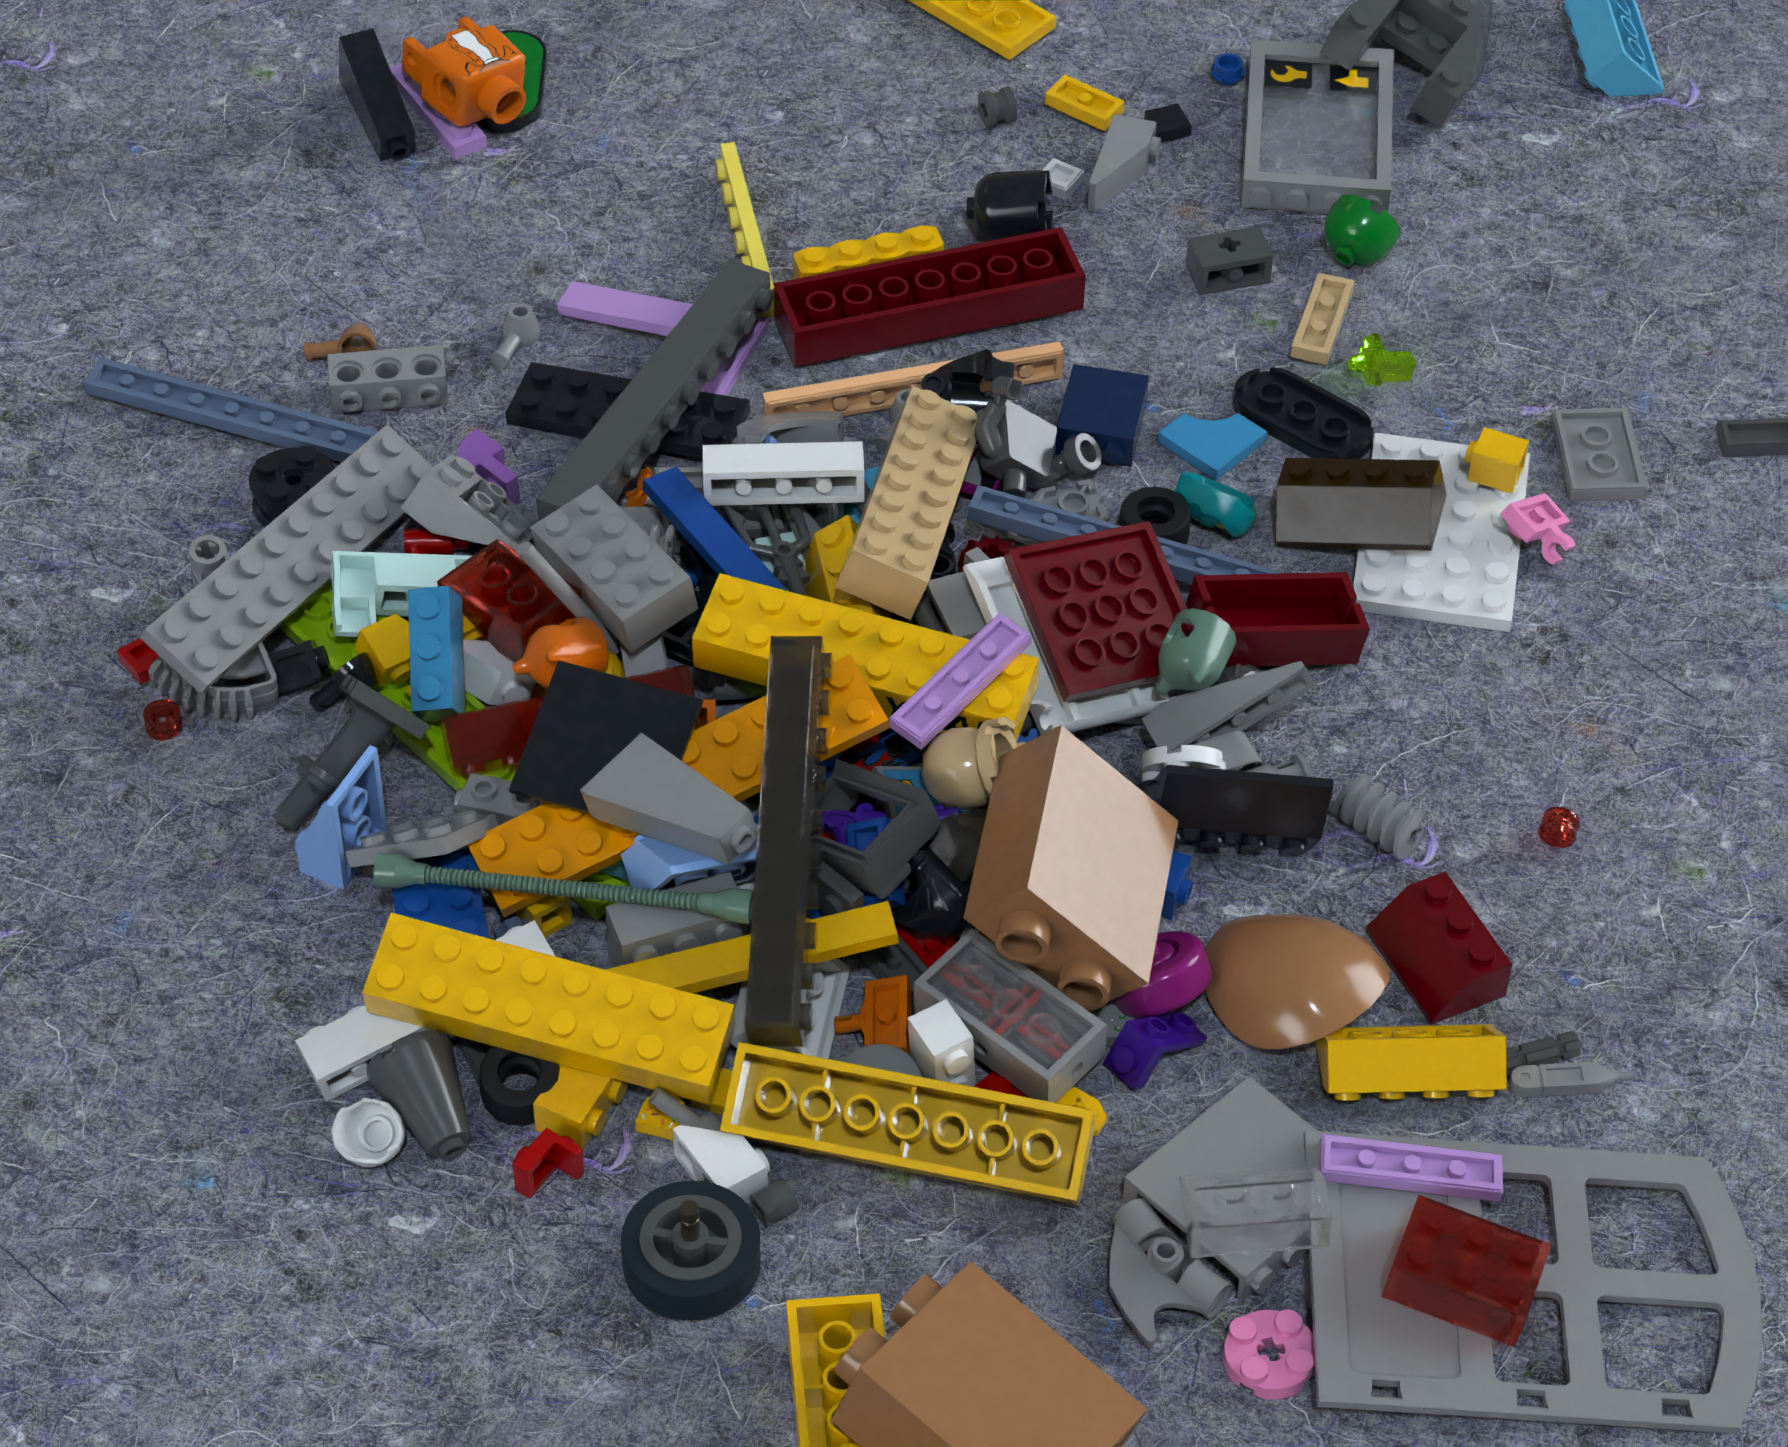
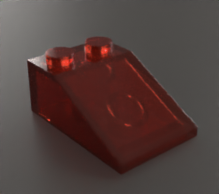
M498 539L437 581L438 587L450 586L462 597V613L499 653L513 662H517L523 657L529 637L539 628L547 625H559L567 619L575 618L569 609L516 553V550ZM566 581V583L582 599L581 590Z

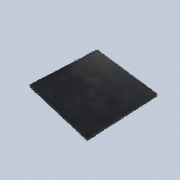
M558 660L509 792L590 814L580 789L641 732L681 761L683 760L703 705V699Z

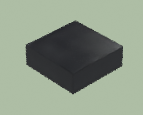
M1178 103L1145 111L1144 120L1157 122L1156 137L1161 138V142L1191 135L1192 125Z

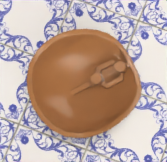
M1305 914L1239 917L1219 928L1205 948L1213 970L1212 980L1205 989L1210 1004L1219 1019L1234 1036L1246 1044L1260 1049L1277 1050L1311 1043L1338 1031L1369 1009L1384 992L1390 981V967L1366 938L1332 921Z

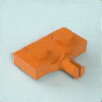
M901 975L865 981V1000L858 1014L834 1017L837 1035L862 1031L864 1034V1046L887 1044L903 1050L910 1056L907 1018L912 1016V984L908 976Z

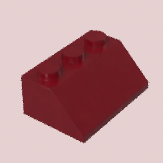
M1446 871L1408 885L1366 926L1365 932L1430 1025L1506 996L1512 963Z

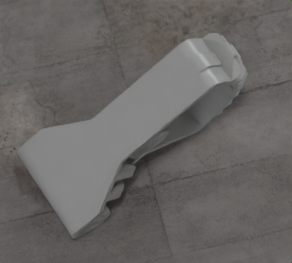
M202 535L190 543L189 556L193 588L230 558L224 542L216 536ZM262 641L221 678L237 680L263 674L266 681L263 683L232 688L211 685L205 692L200 694L159 655L148 670L152 683L158 684V689L162 695L169 694V699L173 705L182 702L186 712L197 707V712L201 718L210 711L213 712L217 721L223 714H230L234 722L238 714H246L252 720L254 712L274 707L279 702L277 676Z

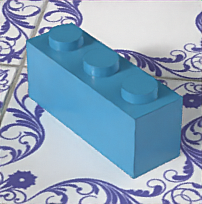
M450 586L408 589L411 712L424 722L465 719L462 597Z

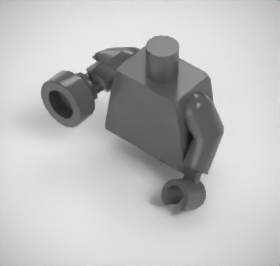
M998 376L994 379L992 391L996 396L994 400L989 399L985 408L977 411L975 435L980 446L981 467L988 474L1003 481L1002 492L1024 498L1027 487L1033 489L1055 486V488L1059 487V484L1062 482L1060 477L1066 474L1067 470L1084 475L1096 470L1100 466V448L1094 438L1086 433H1080L1069 438L1065 442L1064 450H1061V454H1053L1057 427L1009 401L1017 400L1021 397L1024 390L1023 382L1007 376Z

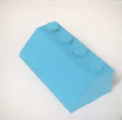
M1565 0L1566 3L1563 4V8L1572 22L1570 31L1578 41L1579 48L1577 53L1586 67L1584 76L1594 89L1599 87L1610 97L1658 95L1665 91L1636 0Z

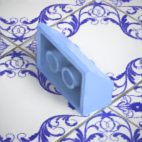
M756 824L759 835L754 839L753 844L729 864L642 834L633 839L634 844L623 852L621 857L630 885L633 888L638 887L639 889L643 887L644 889L649 888V890L653 888L654 890L660 889L661 891L662 889L666 890L726 872H731L736 884L747 882L782 856L785 851L779 841Z

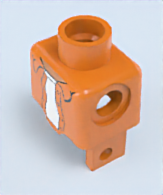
M466 16L458 19V29L448 32L444 42L428 49L413 37L403 40L402 70L421 86V99L455 125L465 127L488 117L497 124H507L514 120L524 108L526 102V93L523 90L525 56L494 25L481 28Z

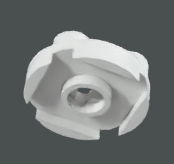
M1181 745V752L1167 754V746L1155 747L1142 754V784L1148 786L1166 765L1226 770V756L1222 758L1221 751L1206 746Z

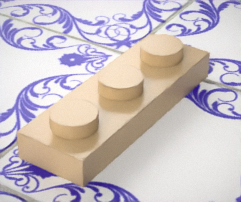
M1318 272L1292 343L1290 357L1324 365L1328 364L1353 294L1355 280Z

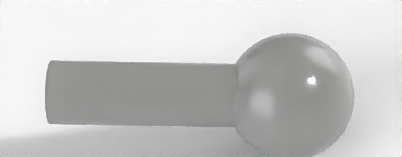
M659 1087L651 1094L648 1102L679 1124L720 1131L722 1121L713 1114L698 1115Z

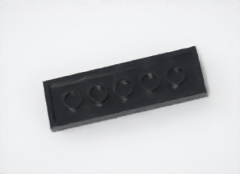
M531 362L505 413L506 422L508 425L585 438L632 379ZM700 391L695 403L688 405L681 414L676 427L669 429L662 438L657 451L703 459V445L733 444L734 439L737 438V426L745 422L750 413V400Z

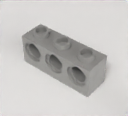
M443 345L327 354L333 414L449 404Z

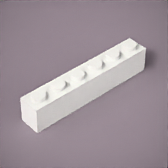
M535 920L523 926L513 927L504 936L496 939V941L555 956ZM366 1005L352 1008L343 1017L325 1026L312 1028L305 1036L295 1041L307 1069L325 1102L369 1081L367 1065L377 1053L380 1052L382 1057L385 1058L395 1051L391 1043L410 1034L431 1029L367 1012ZM439 1032L440 1036L443 1037L445 1033ZM447 1034L450 1039L455 1037L454 1035Z

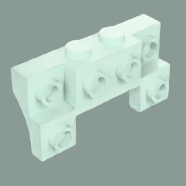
M332 551L330 575L333 592L331 611L334 636L358 637L361 629L377 622L376 615L391 616L396 613L399 616H409L408 589L450 586L461 596L466 580L495 568L494 556ZM498 632L487 637L485 641H497Z

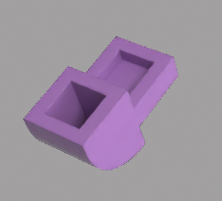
M477 428L461 442L458 457L468 460L475 467L478 475L487 482L499 485L506 492V497L516 505H519L518 475L505 466L504 448Z

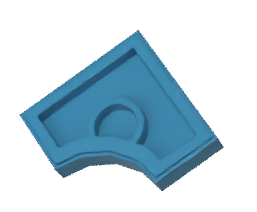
M1183 413L1158 432V443L1214 480H1218L1267 441V431L1239 413L1227 419L1214 421L1196 419Z

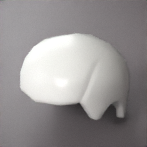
M363 1098L359 1102L349 1107H343L337 1112L331 1128L334 1147L346 1160L361 1167H375L383 1165L400 1152V1148L404 1145L406 1130L402 1116L390 1103L377 1099Z

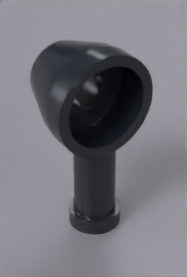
M365 652L341 666L332 675L330 682L320 691H316L310 696V703L316 710L324 712L330 706V703L343 692L339 686L347 673L372 689L378 686L379 683L373 664Z

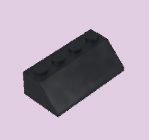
M1166 765L1146 787V795L1178 820L1174 845L1181 844L1184 840L1200 841V846L1206 848H1220L1225 846L1226 843L1241 845V849L1245 851H1263L1266 847L1282 848V852L1285 854L1301 855L1307 853V850L1314 847L1322 838L1333 791V779Z

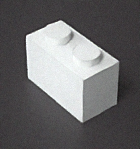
M947 999L907 1018L910 1056L918 1065L922 1077L974 1087L976 1080L973 1036Z

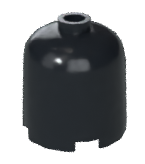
M1050 171L995 172L982 177L975 187L974 197L967 198V218L974 219L979 235L987 241L1053 229V210L1046 211L1045 197L1046 194H1053Z

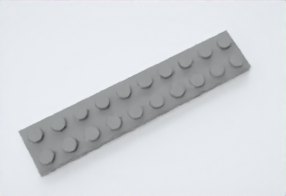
M388 425L384 426L144 630L140 639L202 694L331 581L330 564L332 551L364 552L401 520L407 513L400 507L425 472L433 466Z

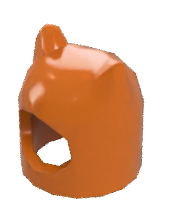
M586 617L570 618L559 625L542 626L529 637L523 657L512 665V670L516 674L529 675L547 689L558 660L605 672L609 658L607 641L596 623Z

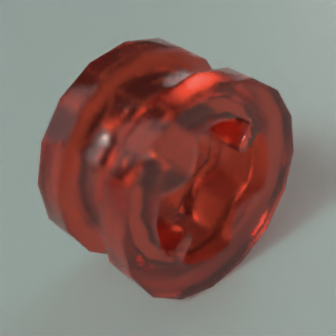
M166 699L155 700L144 709L145 729L151 738L164 741L176 737L181 732L183 727L179 706L175 702ZM160 718H166L165 722H160Z
M1551 807L1547 809L1543 814L1542 823L1538 831L1540 838L1553 847L1566 848L1571 846L1576 840L1577 831L1580 826L1579 817L1573 811L1564 807Z

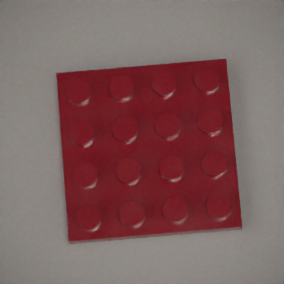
M1150 521L1012 548L1006 552L1003 558L1063 702L1157 682L1160 673L1158 668L1159 649L1176 614L1187 609V606ZM1183 623L1181 625L1182 631L1187 637L1194 630L1193 625L1190 623Z

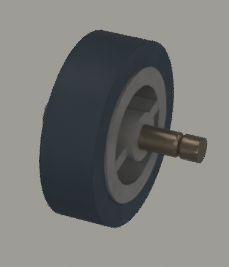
M681 1181L659 1187L645 1195L633 1206L622 1227L621 1252L625 1281L633 1295L644 1306L660 1315L681 1320H699L720 1315L738 1305L750 1293L757 1281L761 1265L760 1229L757 1218L749 1205L731 1190L714 1183Z

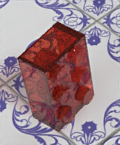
M1418 1195L1382 1297L1515 1347L1527 1319L1552 1244Z

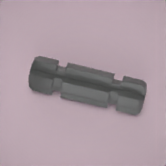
M1569 1031L1556 1035V1040L1551 1036L1518 1045L1519 1050H1516L1515 1047L1506 1048V1076L1511 1075L1513 1069L1518 1066H1539L1540 1064L1558 1062V1057L1560 1056L1562 1060L1579 1056L1580 1048L1582 1047L1577 1034Z

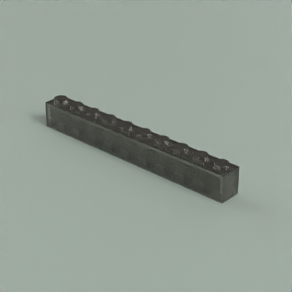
M771 636L745 1018L748 1042L757 1046L803 1047L804 1030H812L813 1008L812 1003H806L807 989H814L815 965L814 963H808L809 949L817 948V923L811 922V909H819L820 901L819 883H813V871L821 870L822 847L821 843H815L816 831H823L824 806L817 803L818 792L826 791V766H820V754L828 753L829 744L828 728H822V717L830 716L831 710L830 690H824L825 678H832L833 656L832 653H825L822 636Z

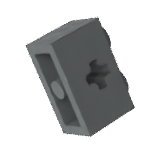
M1259 226L1188 238L1186 267L1199 295L1270 283L1273 254Z

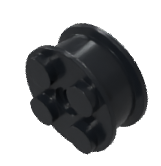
M311 446L280 449L258 458L249 474V487L254 496L252 508L257 521L264 527L269 525L335 469L331 460Z

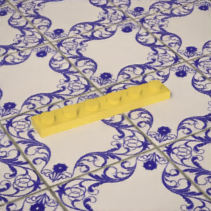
M735 142L720 144L721 159H715V172L717 181H724V183H721L723 204L730 205L727 208L730 229L737 230L734 232L736 253H743V256L740 257L742 264L770 273ZM771 274L770 288L773 290V301L770 308L766 312L763 311L760 317L764 318L774 316V285Z

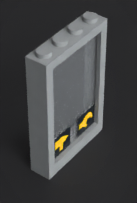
M1251 40L1241 208L1328 214L1330 208L1340 196L1355 195L1373 202L1369 209L1379 215L1383 209L1388 212L1392 168L1394 49L1368 48L1349 71L1320 52L1324 44Z

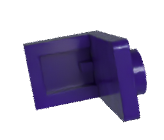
M1181 1012L1128 1020L1110 1049L1104 1063L1133 1090L1144 1088L1163 1053L1202 1046L1207 1036L1197 1028L1196 1022L1190 1016Z

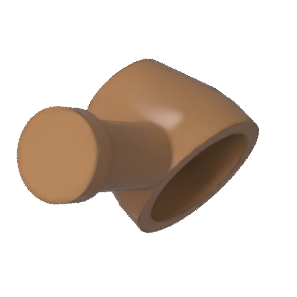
M364 323L350 325L342 333L339 340L304 343V353L307 361H313L314 358L328 357L327 354L377 349L375 336L369 326ZM354 336H360L363 339H357Z

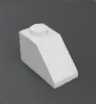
M463 639L465 691L489 705L525 707L536 681L529 675L516 674L512 670V665L523 657L526 650L525 645Z
M685 1125L673 1128L674 1156L693 1181H704L725 1187L736 1193L747 1204L751 1202L750 1195L768 1185L769 1162L765 1154L759 1148L753 1149L744 1136Z

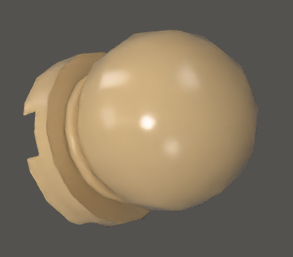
M1007 717L983 721L979 729L975 727H956L936 736L923 754L921 776L928 793L940 804L947 808L956 806L958 811H971L989 804L994 778L998 776L999 756L1025 744V742L1017 743L1011 731V729L1016 727L1015 723Z

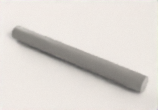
M529 541L522 542L517 547L516 553L575 617H586L594 621L603 632L608 650L615 654L621 651L620 641L600 621L597 615Z

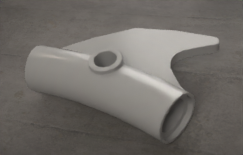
M1144 1198L1131 1200L1119 1208L1112 1219L1115 1228L1110 1250L1109 1291L1124 1318L1144 1344L1148 1347L1155 1345L1154 1316L1162 1309L1179 1308L1192 1310L1203 1314L1208 1319L1216 1316L1226 1304L1232 1292V1284L1196 1257L1171 1232Z

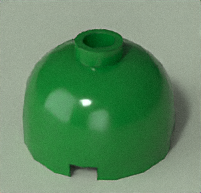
M1342 195L1332 205L1325 220L1324 236L1329 248L1334 252V257L1340 263L1348 266L1353 264L1362 266L1372 265L1384 259L1390 253L1401 231L1398 223L1388 212L1383 209L1379 215L1369 209L1373 202L1355 195Z

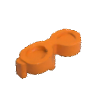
M649 467L640 469L637 476V488L625 492L627 498L626 507H644L648 496L642 490L643 480L651 477L653 474Z

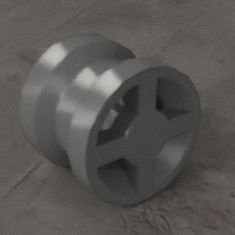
M1009 86L1000 88L996 93L989 91L979 93V111L986 127L995 126L998 121L1004 120L1006 123L1016 121L1017 105L1014 94Z

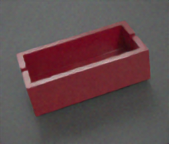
M1347 572L1194 575L1186 601L1187 609L1195 608L1213 613L1228 623L1235 632L1237 643L1225 667L1233 666L1237 663L1241 665L1250 664L1254 667L1284 666L1298 661H1302L1304 665L1358 664L1370 631L1361 605L1356 603L1357 596Z

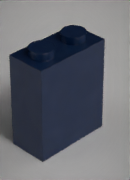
M1073 364L1057 425L1055 454H1061V450H1064V444L1069 438L1080 433H1086L1097 442L1101 451V462L1132 467L1147 405L1149 376Z

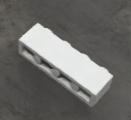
M863 441L703 445L704 498L712 506L864 502Z

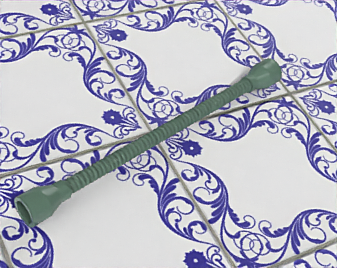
M381 852L376 857L373 871L375 886L400 889L414 884L427 885L431 882L432 884H453V886L480 887L481 889L491 888L495 890L496 888V890L523 891V893L529 892L530 894L534 892V894L539 893L541 895L545 893V895L550 894L551 896H572V898L577 897L580 899L583 897V899L588 898L590 900L594 898V900L621 901L622 903L627 902L629 904L632 902V904L638 903L639 905L643 903V905L648 904L649 906L653 904L654 906L659 905L663 907L665 905V907L670 906L671 908L676 906L678 909L680 907L686 909L687 907L688 910L698 909L701 913L713 914L730 923L750 925L753 923L756 912V891L750 889L729 888L718 892L704 891L700 894H693L692 892H671L670 890L665 891L663 889L660 891V889L654 890L653 888L649 890V888L644 889L643 887L638 889V887L633 888L629 886L627 888V886H611L610 884L605 885L603 883L600 885L593 882L589 884V882L583 881L578 883V881L568 880L567 882V880L562 881L561 879L556 880L554 878L551 880L544 877L540 879V877L535 878L531 876L529 878V876L502 875V873L497 874L494 872L491 874V872L486 873L484 871H464L463 869L442 867L432 868L429 864L418 863L401 854Z

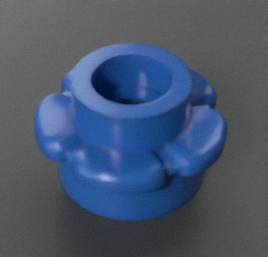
M1224 53L1217 56L1211 66L1213 79L1225 86L1236 84L1246 74L1242 59L1232 53Z

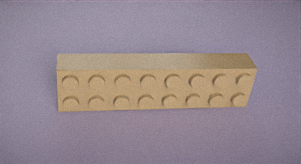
M912 386L893 428L835 588L911 620L929 583L977 441L975 435L977 413L967 406L956 405L942 399L933 391L922 390Z

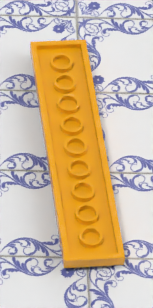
M849 654L694 730L682 762L740 802L889 729V719L852 656ZM544 803L488 830L484 838L468 844L467 847L480 872L502 873V875L512 874L513 876L523 875L524 877L529 876V878L533 876L535 878L540 877V879L544 877L551 880L554 878L556 880H567V882L572 880L574 882L622 860L621 854L634 844L633 839L641 834L595 819L590 814ZM489 889L503 917L549 896L545 895V893L541 895L539 893L534 894V892L530 894L529 892L523 893V891L513 892L512 890Z

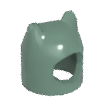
M1192 608L1184 609L1177 613L1158 652V668L1160 673L1156 683L1157 692L1159 694H1166L1173 688L1186 691H1201L1218 681L1237 643L1235 632L1229 624L1219 616L1206 610ZM1183 623H1190L1194 627V630L1188 637L1182 631L1181 625Z

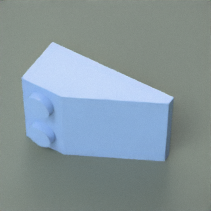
M369 745L331 797L323 802L318 815L308 829L302 830L295 844V851L297 852L301 873L345 889L361 867L349 868L345 851L361 845L360 837L379 831L387 832L378 750L376 747Z

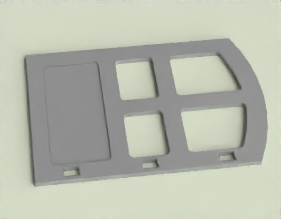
M1305 1130L1303 1136L1309 1219L1308 1241L1317 1407L1738 1434L1753 1396L1760 1364L1762 1341L1760 1288L1754 1258L1743 1224L1725 1186L1707 1157ZM1328 1134L1502 1155L1503 1178L1543 1181L1548 1185L1556 1263L1541 1264L1489 1259L1484 1251L1480 1199L1319 1181V1141L1321 1135ZM1596 1184L1680 1191L1698 1222L1716 1274L1602 1268L1597 1266L1593 1262L1585 1185ZM1489 1295L1553 1298L1559 1302L1567 1385L1503 1382L1496 1378ZM1603 1301L1717 1310L1721 1314L1720 1344L1709 1393L1702 1395L1624 1390L1609 1387L1605 1382L1597 1303ZM1372 1386L1398 1387V1398L1371 1396ZM1517 1395L1542 1396L1543 1407L1518 1406ZM1662 1404L1687 1406L1688 1416L1662 1415Z

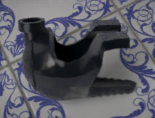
M985 349L951 361L932 373L925 375L921 387L922 390L933 391L940 398L956 405L967 406L977 413V411L986 407L989 399L994 400L995 398L990 395L986 396L980 391L982 379L984 378L985 381L991 382L998 376H1007L1014 379L1015 363L1001 361L993 357L990 350Z
M932 842L924 849L921 847L907 862L911 866L913 875L917 877L918 887L914 893L909 889L905 894L904 906L891 909L894 922L926 934L955 938L959 941V937H963L972 928L974 930L977 929L963 918L976 857L965 846H962L953 854L940 851Z

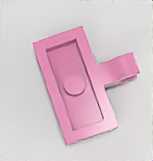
M1546 493L1512 502L1500 513L1507 521L1510 532L1517 538L1524 540L1525 543L1541 539L1542 555L1552 565L1563 560L1556 552L1555 547L1557 543L1565 551L1571 550L1576 546L1572 537L1563 532L1571 521Z

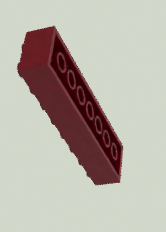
M1062 227L774 283V318L793 364L797 367L1084 309L1086 275Z

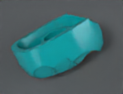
M1181 472L1174 492L1180 494L1188 503L1191 518L1203 526L1227 530L1235 538L1246 534L1250 530L1256 519L1254 497L1192 472Z

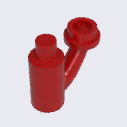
M404 529L405 553L454 555V550L469 549V541L434 534L427 529Z

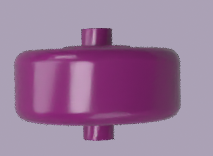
M1184 931L1158 933L1149 984L1113 999L1118 1010L1131 1017L1156 1016L1176 1010L1202 994L1212 980L1213 970L1200 938Z

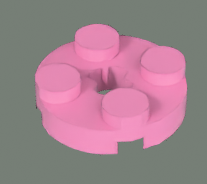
M1290 1309L1282 1311L1259 1310L1237 1317L1231 1322L1224 1343L1223 1363L1225 1370L1232 1382L1238 1387L1242 1383L1245 1387L1254 1390V1396L1269 1400L1291 1397L1299 1393L1305 1387V1382L1314 1374L1313 1333L1303 1324L1301 1315ZM1264 1348H1274L1280 1353H1278L1276 1361H1270L1267 1355H1259L1258 1352L1260 1350L1263 1351Z

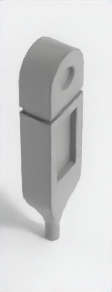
M1596 1062L1540 1064L1539 1066L1522 1065L1513 1069L1509 1088L1514 1095L1523 1098L1539 1097V1095L1546 1097L1594 1094L1602 1091L1615 1081L1631 1079V1072L1612 1071Z

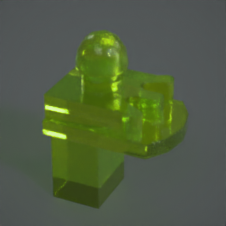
M1372 333L1368 337H1364V346L1359 347L1360 353L1352 355L1347 360V366L1351 371L1362 372L1367 385L1375 384V386H1381L1382 381H1410L1416 367L1411 351L1386 352L1378 333Z

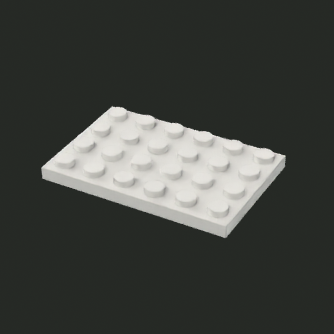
M1375 433L1371 459L1440 460L1447 496L1432 551L1358 549L1353 588L1357 596L1356 603H1360L1363 612L1510 632L1521 539L1510 532L1507 521L1500 513L1510 503L1525 499L1530 453H1527L1524 470L1511 494L1467 480L1470 464L1465 463L1464 459L1469 445Z

